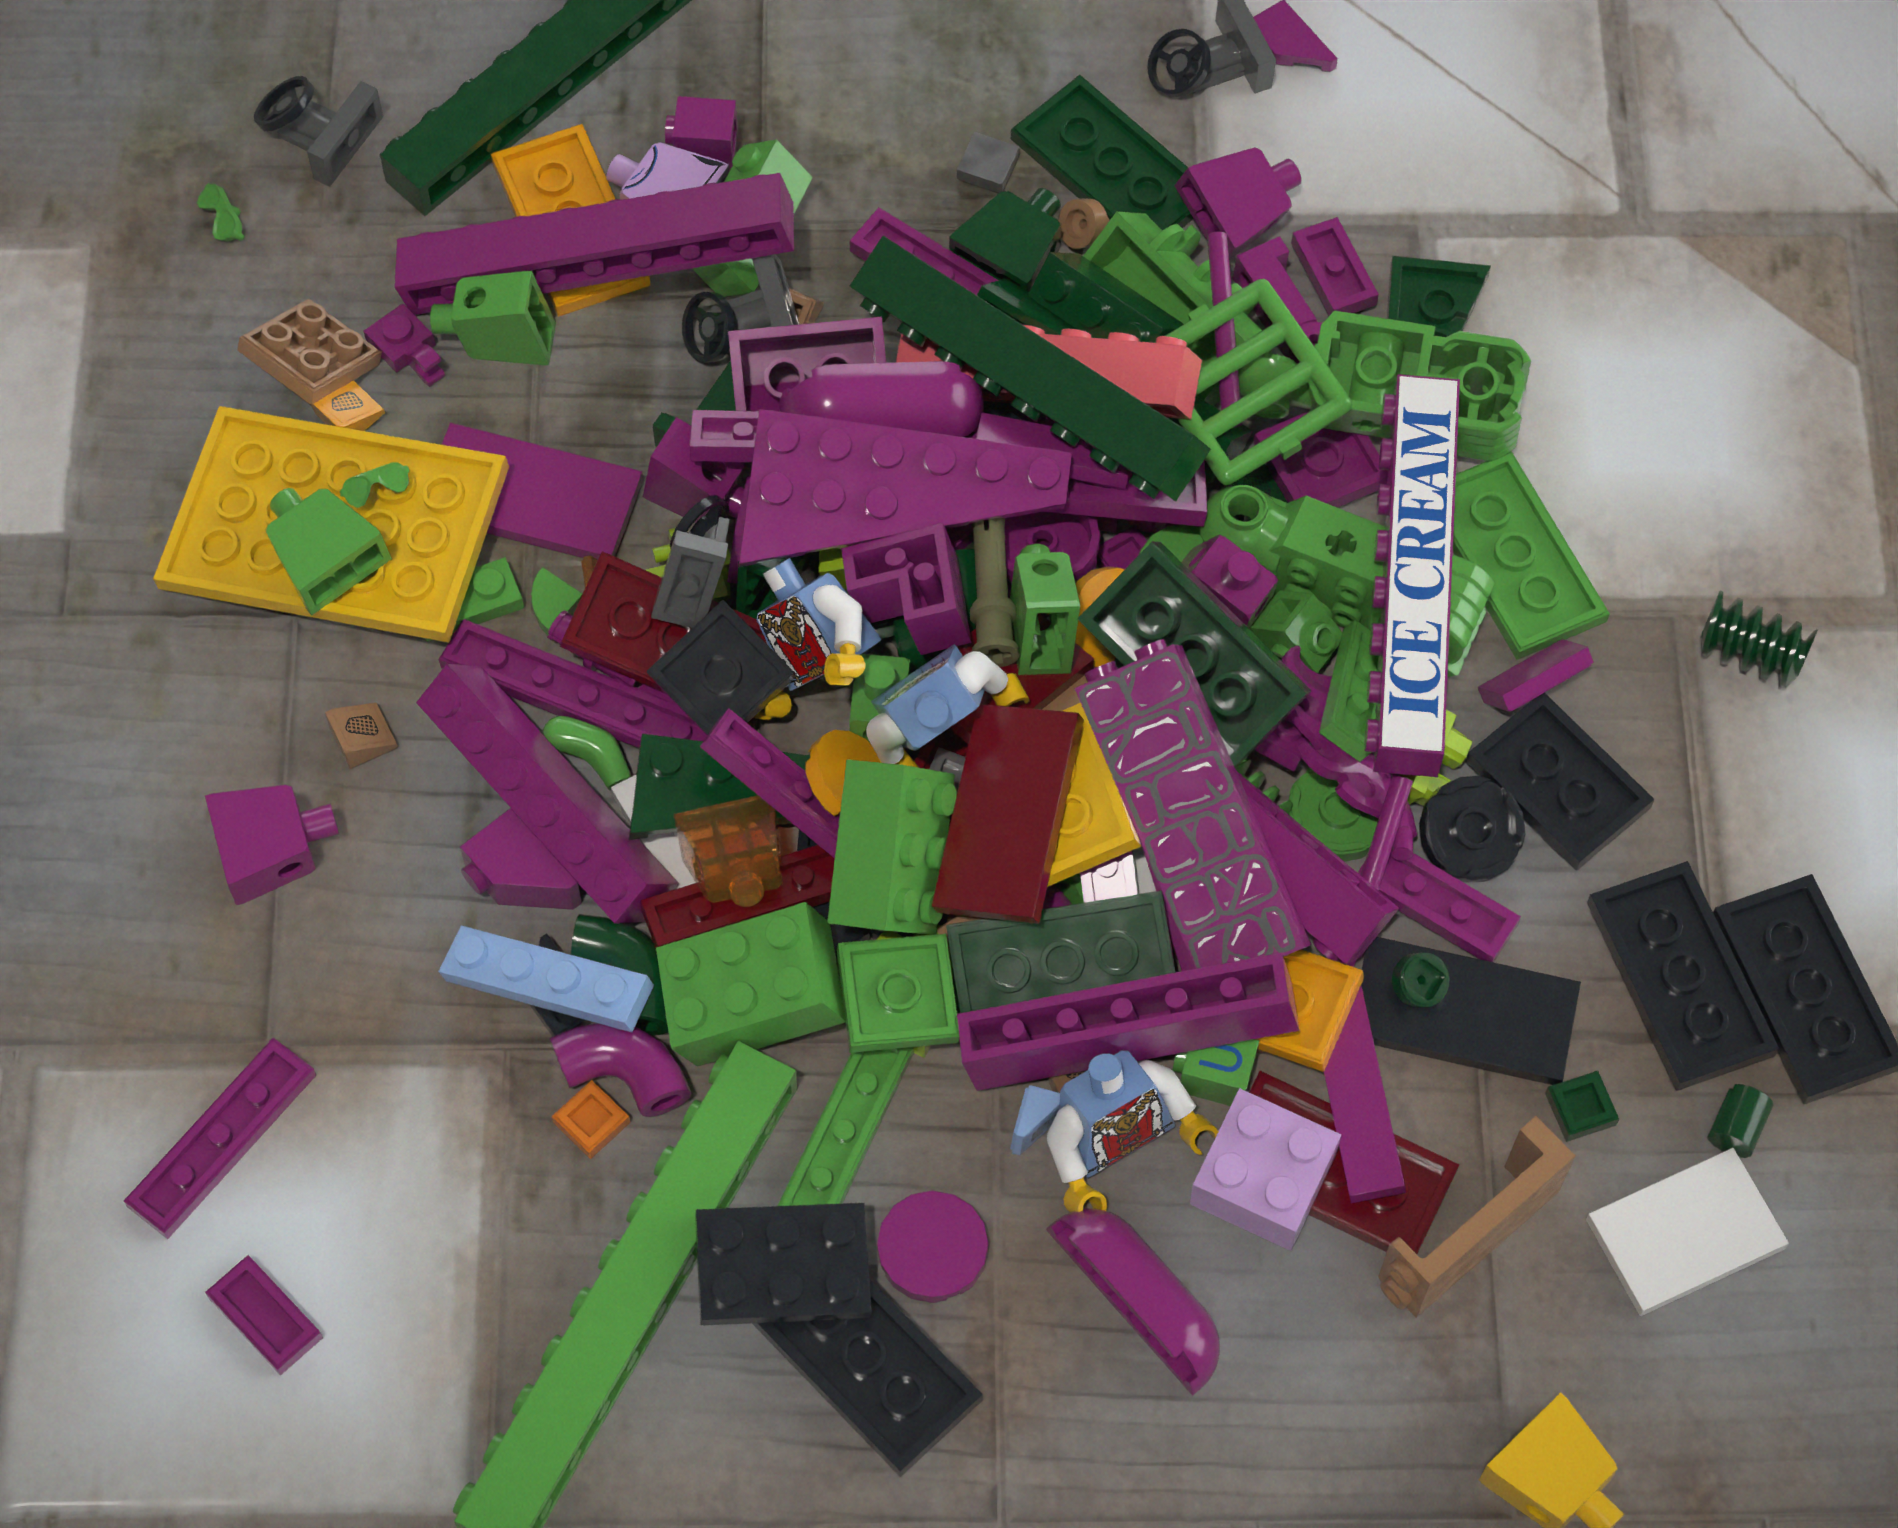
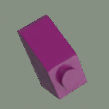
M511 808L460 846L465 867L461 869L462 875L476 893L481 895L487 891L498 905L574 910L582 904L577 881Z

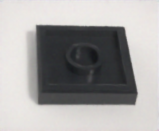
M724 600L714 607L646 671L649 677L706 735L709 734L717 720L728 708L748 723L796 678L795 672Z

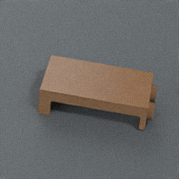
M1535 1116L1520 1129L1504 1166L1516 1178L1427 1257L1420 1258L1400 1237L1396 1238L1389 1245L1378 1275L1382 1282L1380 1287L1388 1300L1401 1310L1406 1307L1417 1318L1559 1193L1576 1157L1574 1153Z

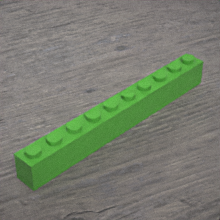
M740 1041L737 1042L729 1056L722 1054L718 1058L708 1080V1083L712 1084L711 1088L702 1102L696 1099L688 1108L681 1128L685 1131L676 1147L668 1145L659 1157L654 1169V1175L657 1176V1179L648 1194L640 1192L634 1199L626 1217V1221L630 1224L620 1241L612 1239L605 1248L598 1264V1269L602 1270L592 1289L585 1286L577 1295L570 1310V1317L574 1318L563 1337L557 1334L548 1344L541 1360V1365L545 1366L535 1385L527 1383L519 1393L512 1409V1414L516 1415L506 1434L498 1432L487 1447L483 1457V1463L487 1465L476 1484L472 1482L467 1483L459 1494L453 1508V1513L457 1515L454 1520L457 1528H543L697 1263L696 1209L729 1208L797 1091L795 1069Z

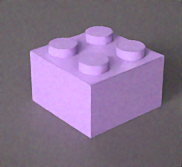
M1239 1088L1193 1183L1190 1205L1291 1251L1335 1159L1341 1134Z

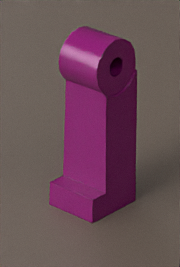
M1278 236L1237 255L1232 278L1234 282L1244 288L1258 279L1268 280L1315 347V344H1318L1322 323L1317 322L1316 317L1285 271L1290 251L1281 237ZM1257 303L1253 310L1264 327L1268 328L1273 323L1261 305ZM1286 341L1277 346L1283 356L1294 360L1297 364L1300 363Z

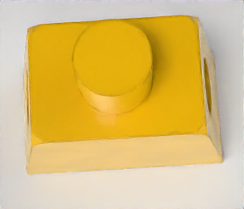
M1561 1392L1486 1465L1479 1479L1485 1487L1543 1528H1564L1575 1516L1582 1520L1589 1528H1613L1624 1516V1513L1601 1492L1618 1469L1615 1461L1570 1401Z

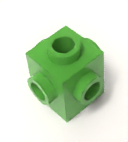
M1284 590L1277 591L1250 627L1253 633L1281 661L1283 655L1290 648L1297 645L1300 646V659L1309 669L1316 673L1330 661L1332 653L1340 644L1342 631L1333 621L1331 610L1319 601L1313 593Z

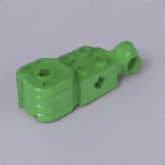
M1333 311L1321 324L1318 344H1315V348L1350 397L1352 408L1349 413L1324 428L1390 439V425H1381V412L1384 393L1393 394L1397 374L1460 379L1457 456L1494 461L1508 454L1517 445L1522 420L1519 412L1523 393L1526 390L1531 359L1516 341L1509 338L1458 331L1447 337L1434 336L1435 326ZM1265 353L1238 369L1241 396L1248 395L1294 367L1297 363L1279 354ZM1310 380L1259 411L1255 416L1280 419L1288 415L1290 406L1308 409L1311 412L1327 401L1315 383Z
M1248 485L1229 486L1209 498L1204 527L1199 526L1201 538L1205 542L1217 535H1221L1243 551L1254 555L1258 563L1266 567L1278 579L1274 595L1278 590L1313 593L1319 601L1331 610L1333 621L1343 627H1346L1354 620L1360 622L1369 630H1371L1372 623L1380 624L1381 609L1372 608V590L1374 577H1383V562L1374 561L1376 532L1377 530H1385V526L1309 496L1286 503L1269 496L1256 487ZM1246 515L1252 520L1242 522L1234 519L1232 516ZM1456 555L1452 557L1447 677L1459 675L1464 664L1463 659L1467 657L1471 648V642L1474 641L1479 630L1478 625H1481L1486 614L1484 606L1495 584L1490 575L1478 564Z

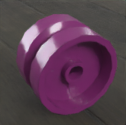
M1042 511L1005 518L1004 533L1008 598L1011 596L1015 557L1028 545L1042 544L1047 546L1050 552H1064L1068 554L1075 583L1088 572L1097 568L1100 532L1096 516ZM1041 613L1045 618L1048 617L1045 613Z

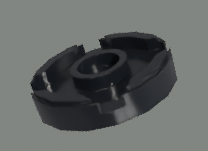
M1482 776L1458 777L1437 788L1425 802L1419 821L1421 845L1430 862L1463 882L1486 881L1508 870L1515 862L1514 859L1518 855L1519 848H1522L1526 835L1524 815L1514 795L1506 788H1500L1496 783L1491 782V779Z

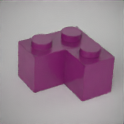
M943 523L841 548L848 594L860 603L862 613L869 623L904 615L905 623L920 655L948 649L954 644L960 646L971 643L958 556Z

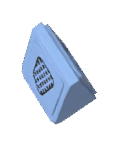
M1032 1085L1025 1089L1010 1148L1013 1150L1012 1154L1021 1155L1050 1128L1059 1110L1060 1093Z

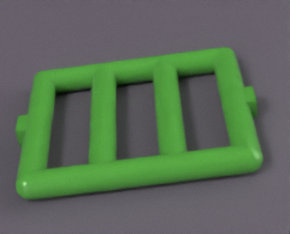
M1266 279L1254 281L1210 309L1206 304H1203L1188 313L1189 322L1166 335L1184 340L1188 346L1257 303L1261 305L1272 321L1273 325L1200 369L1196 395L1286 341L1300 362L1203 421L1194 407L1191 420L1177 418L1185 430L1195 435L1211 449L1204 460L1219 482L1224 485L1236 482L1280 454L1285 460L1302 449L1301 441L1349 413L1352 408L1350 397L1275 289ZM1310 380L1315 383L1327 402L1234 459L1229 460L1215 438Z

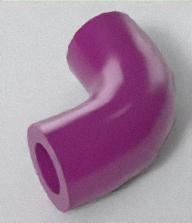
M594 1023L575 1027L549 1038L569 1088L603 1076L619 1078L627 1084L640 1114L645 1117L658 1116L670 1112L684 1104L691 1096L690 1088L681 1068L665 1045L636 1026L631 1033Z

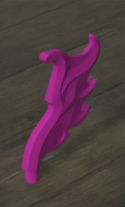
M1297 645L1290 648L1283 655L1282 662L1312 690L1301 702L1304 710L1298 705L1289 714L1298 730L1312 744L1311 746L1307 741H1304L1297 747L1303 760L1318 775L1327 779L1337 780L1339 785L1335 788L1336 793L1352 807L1379 819L1392 776L1390 773L1373 772V753L1359 762L1319 733L1332 676L1318 674L1309 669L1300 659V646ZM1408 800L1392 846V857L1400 861L1408 860L1413 856V838L1418 835Z

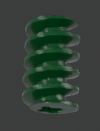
M1719 591L1700 636L1703 639L1702 654L1708 657L1720 645L1722 646V663L1728 664L1740 653L1742 654L1741 670L1745 672L1757 661H1760L1761 678L1767 680L1779 669L1781 670L1780 685L1786 688L1799 676L1818 629L1814 630L1806 640H1803L1802 623L1796 621L1786 632H1783L1782 615L1775 614L1765 625L1762 623L1763 607L1756 606L1745 617L1743 616V599L1737 598L1725 609L1723 608V591Z

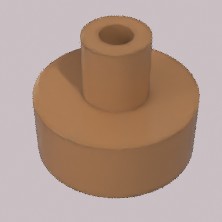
M1073 199L1067 202L1061 209L1058 219L1061 224V238L1071 248H1089L1109 222L1104 207L1094 199Z

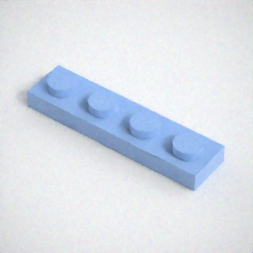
M462 925L438 971L445 981L631 1033L654 986L649 977L644 974Z

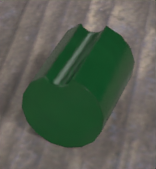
M1735 1084L1733 1089L1729 1088L1708 1135L1709 1141L1723 1152L1734 1148L1739 1157H1751L1774 1106L1773 1101L1756 1088L1744 1084Z

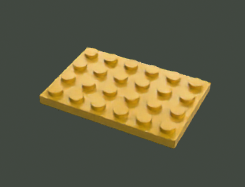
M219 406L153 580L158 589L449 643L503 487L509 464L506 456ZM392 462L409 467V482L405 491L395 492L386 488L381 483H374L371 486V491L365 505L359 508L350 505L345 497L340 495L344 482L353 476ZM286 488H293L303 500L319 489H328L378 529L392 558L312 616L304 606L265 531L268 524L278 518L270 509V502L278 492Z

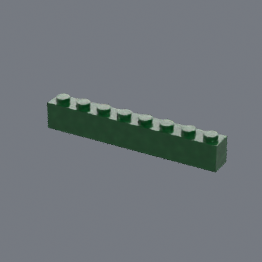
M567 0L561 10L546 22H540L535 25L528 36L511 50L501 52L495 58L492 65L476 78L465 81L452 97L439 107L430 109L417 125L403 136L395 137L388 143L385 150L380 153L386 183L420 213L426 216L492 163V153L513 146L692 0Z
M885 236L881 237L849 285V287L864 297L860 304V307L875 317H882V322L884 323L889 315L902 322L897 331L922 347L928 339L939 347L934 355L942 361L958 364L960 370L964 364L977 371L973 379L980 386L997 397L1002 389L1015 396L1011 406L1036 422L1041 414L1054 422L1050 431L1073 447H1076L1080 440L1093 447L1089 454L1090 458L1113 473L1121 465L1133 473L1128 482L1152 499H1155L1158 493L1162 492L1172 500L1177 501L1211 450L1189 431Z

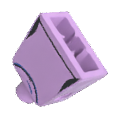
M656 143L651 146L640 163L621 154L615 156L609 165L606 179L622 188L620 199L624 200L653 195L661 191H676L699 187L708 183H722L725 181L730 170L729 164L664 143Z

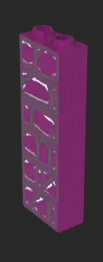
M1161 639L1134 651L1137 661L1119 669L1115 661H1112L1085 673L1088 682L1076 687L1075 691L1195 969L1281 952L1284 957L1311 945L1182 645L1173 644L1167 647L1164 639Z

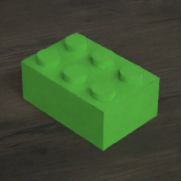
M846 760L828 924L936 935L937 924L941 920L943 913H938L931 906L948 836L950 815L953 813L957 797L954 787L955 774L907 765Z
M804 902L657 947L656 951L671 1049L698 1067L717 1061L722 1054L729 1056L738 1041L758 1049L846 1023L831 926L827 923L828 920L808 903Z

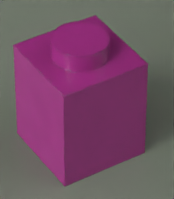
M678 96L675 115H667L665 144L729 164V168H732L738 131L736 100Z

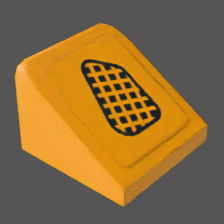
M354 380L311 405L315 414L326 425L360 431L367 430L385 414L384 409Z

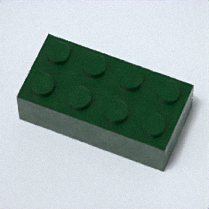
M1151 542L1077 618L1124 666L1137 661L1134 651L1155 641L1164 639L1167 647L1173 644L1182 645L1235 768L1312 692L1161 542Z

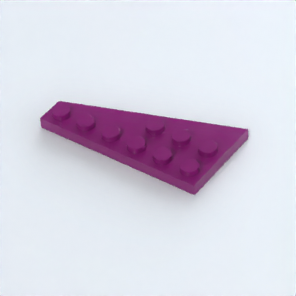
M759 409L738 567L754 565L757 562L782 557L787 559L803 556L805 553L839 547L841 549L943 523L945 527L950 529L1000 517L1004 519L1063 508L1067 499L1072 452Z

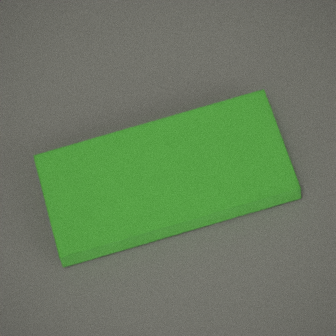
M1512 451L1499 459L1483 462L1456 474L1453 553L1458 557L1478 564L1495 582L1485 607L1516 660L1547 648L1561 639L1566 640L1608 621L1609 611Z

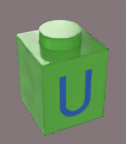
M1252 1039L1177 1053L1172 1071L1182 1074L1180 1082L1189 1095L1231 1106L1239 1088L1247 1091L1259 1040Z

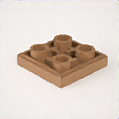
M310 299L301 302L242 335L239 338L237 351L310 405L379 366L382 354L380 350L363 339L358 332L345 326L326 312L321 305L314 303Z

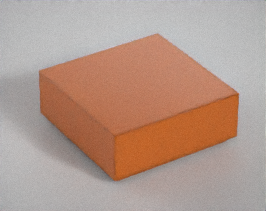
M592 1080L552 1115L553 1123L590 1159L630 1124L629 1115Z

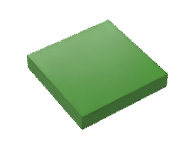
M946 934L838 943L837 957L849 1053L959 1042L957 1010Z

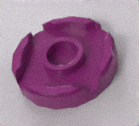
M932 1190L911 1194L891 1208L880 1226L877 1252L881 1268L893 1288L911 1299L936 1303L946 1301L947 1298L954 1297L959 1293L961 1295L973 1287L985 1268L988 1239L984 1222L970 1204L954 1194Z

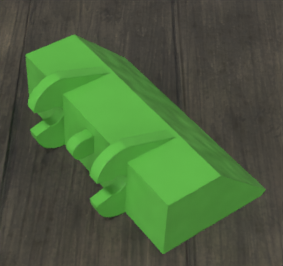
M1117 211L1083 255L1183 324L1190 321L1188 313L1203 304H1206L1209 309L1213 307L1209 260H1206L1198 267L1189 258L1201 239V233L1193 225H1190L1185 231L1179 224L1171 225L1162 230L1147 214ZM1238 283L1231 284L1232 295L1243 289ZM1255 305L1234 317L1236 347L1262 331L1247 316ZM1215 330L1187 346L1202 360L1201 368L1217 359ZM1219 382L1196 396L1214 406L1220 401Z

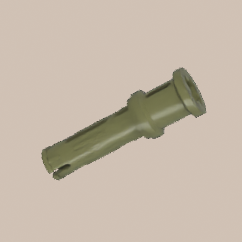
M1001 517L989 519V530L988 526L984 524V520L972 523L977 600H975L970 608V620L976 625L977 643L972 647V652H981L999 667H1004L1018 660L1019 646L1013 641L1012 623L1016 618V606L1008 598L1004 533L1005 518L1002 519Z

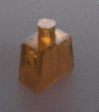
M759 795L673 814L682 861L707 901L715 903L733 899L737 905L749 907L757 904L763 898L764 891L777 889L783 884L782 839L777 810Z

